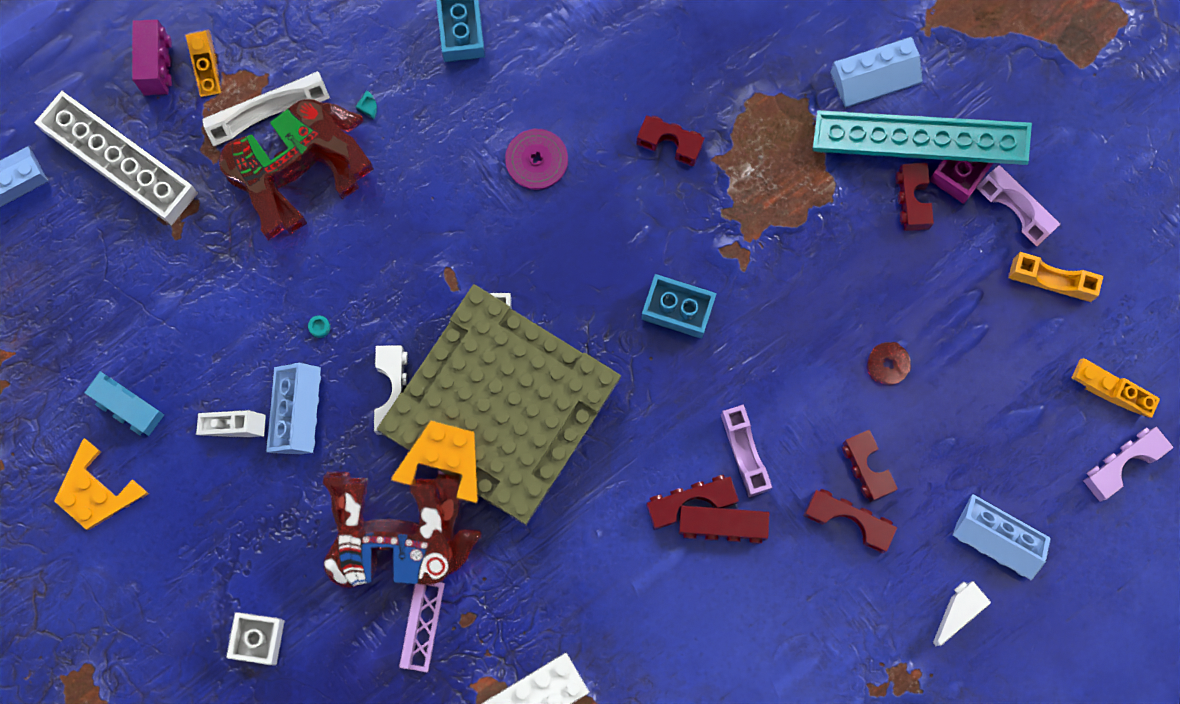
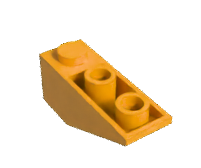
M204 30L186 34L200 97L221 93L210 31Z

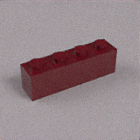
M681 506L679 534H682L685 539H696L697 536H705V540L718 541L719 537L727 538L728 542H740L741 539H749V543L762 544L763 540L766 541L768 539L770 512Z

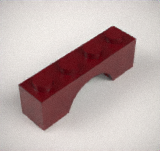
M724 475L712 478L711 483L704 484L701 481L692 484V489L683 491V488L671 491L669 496L662 497V494L649 498L650 502H647L646 507L654 530L675 524L678 509L690 500H703L714 508H726L737 504L739 500L731 476L725 478Z
M820 489V491L815 490L803 514L804 517L821 525L835 517L849 518L859 526L864 545L880 553L887 552L897 530V527L892 525V521L883 517L878 519L872 516L873 513L865 508H860L859 510L852 507L853 503L846 499H835L832 497L833 494L827 490Z

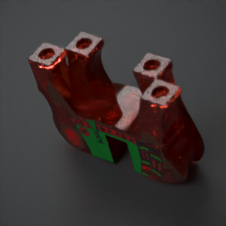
M304 99L293 104L270 122L277 137L287 149L286 151L278 152L274 159H269L252 134L232 140L224 146L219 157L220 169L234 187L250 195L253 207L261 220V231L268 241L285 229L291 235L307 224L305 218L277 189L299 178L317 161L325 164L333 172L335 188L342 200L359 189L358 180L374 170L372 163L354 138L342 131L351 132L361 125L364 121L361 114L348 111L336 104Z

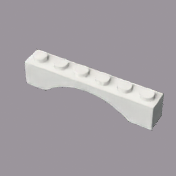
M316 72L202 120L212 145L215 146L234 138L240 132L262 119L283 112L288 108H297L301 101L317 104L330 97L319 72Z

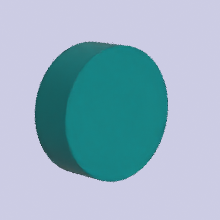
M314 316L308 323L309 332L317 338L325 337L330 332V323L324 316Z

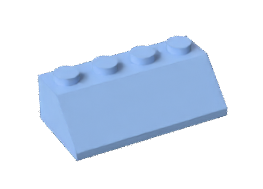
M912 37L836 61L830 71L845 108L923 82L920 57Z
M30 146L0 161V207L48 182Z
M303 363L274 367L266 452L284 454L313 453L321 367Z
M973 494L956 523L953 536L961 542L971 545L980 553L992 557L998 563L1008 566L1019 575L1025 576L1030 580L1034 578L1046 562L1050 537Z

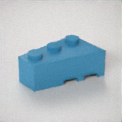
M101 371L84 392L97 401L95 403L97 407L105 412L108 409L114 413L113 418L122 424L125 421L130 423V429L138 435L145 433L149 436L164 416L163 413Z

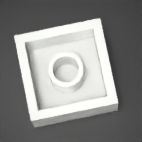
M235 612L227 658L276 665L285 620Z

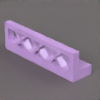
M419 578V584H415L400 668L423 672L429 671L444 583ZM427 585L439 587L437 597L431 601L425 595ZM425 599L427 604L423 606V602ZM436 601V606H435V609H434V607L432 606V603H434V602ZM430 606L434 616L432 620L425 624L421 618V612ZM421 621L423 626L419 628V623ZM432 623V627H431V631H430V629H429L427 626ZM425 628L430 634L428 642L421 646L417 640V633ZM415 644H417L419 648L414 651ZM428 645L427 653H426L423 648ZM420 650L426 657L424 667L412 665L413 655Z

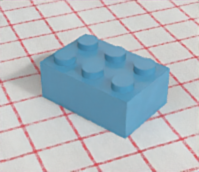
M436 0L444 62L485 57L479 0Z
M655 274L641 320L702 339L717 293Z

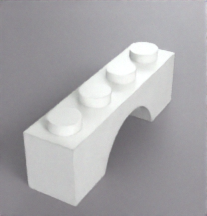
M376 346L375 367L378 372L387 375L392 382V394L389 400L374 411V432L377 435H382L377 431V427L399 394L403 393L404 386H407V373H404V365L408 364V354L404 352L402 346Z

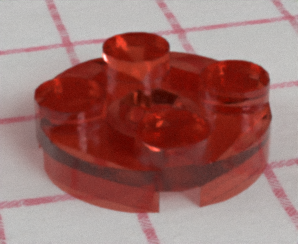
M897 342L881 343L874 347L869 354L867 361L868 373L878 383L889 386L896 385L903 381L911 370L910 356ZM884 359L892 360L894 368L884 367L883 363L886 362Z

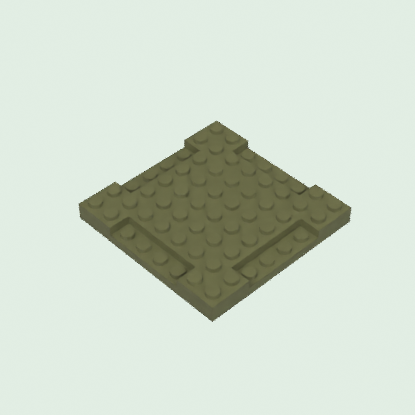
M473 284L450 318V323L377 427V431L409 452L430 421L474 432L477 495L527 526L620 381L621 375L585 352L578 351L512 310L506 303ZM437 469L459 484L461 483L463 475Z

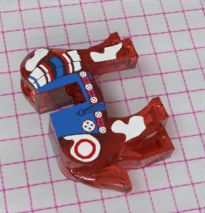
M327 472L324 475L323 484L330 493L331 509L338 529V536L324 559V570L329 579L340 587L351 588L371 582L377 570V549L388 550L391 547H394V582L423 585L439 583L447 575L457 571L467 561L474 545L481 538V531L462 529L454 535V523L460 509V499L457 498L460 487V475L438 474L436 480L413 479L410 491L418 504L420 513L419 523L397 519L364 521L363 512L368 478H351L349 472ZM437 488L440 493V499H438Z

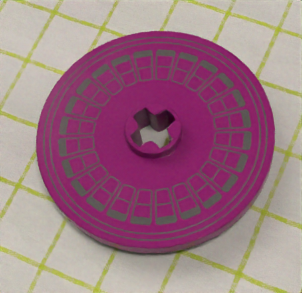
M531 129L517 135L509 144L505 157L506 167L512 179L519 185L533 190L545 189L556 184L565 174L568 165V153L561 139L552 132L543 129ZM539 155L540 160L542 161H537V163H534L533 158H536V156Z

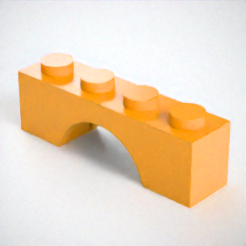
M1019 252L1013 258L1008 277L1009 279L1088 302H1092L1099 296L1103 280L1102 275L1085 270L1067 271L1045 264L1040 257Z

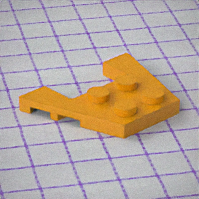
M430 421L392 476V481L412 486L419 464L463 475L457 498L477 503L475 433Z
M84 438L54 502L85 529L90 530L149 493L137 482L131 480L118 496L113 494L87 471V467L101 451Z

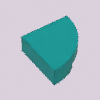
M366 91L356 105V110L374 120L377 113L376 101L373 95Z

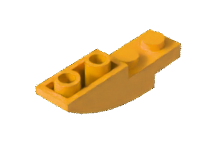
M1085 358L1079 360L1072 376L1074 380L1085 385V389L1091 393L1148 418L1153 417L1160 398L1125 378L1120 379Z

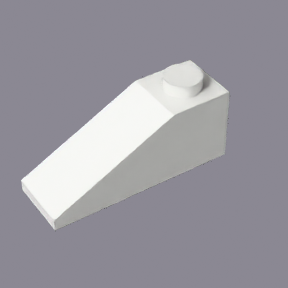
M249 410L198 413L196 435L264 436L266 415Z
M963 582L954 589L956 594L950 599L933 641L936 646L942 645L991 603L974 582L967 584Z

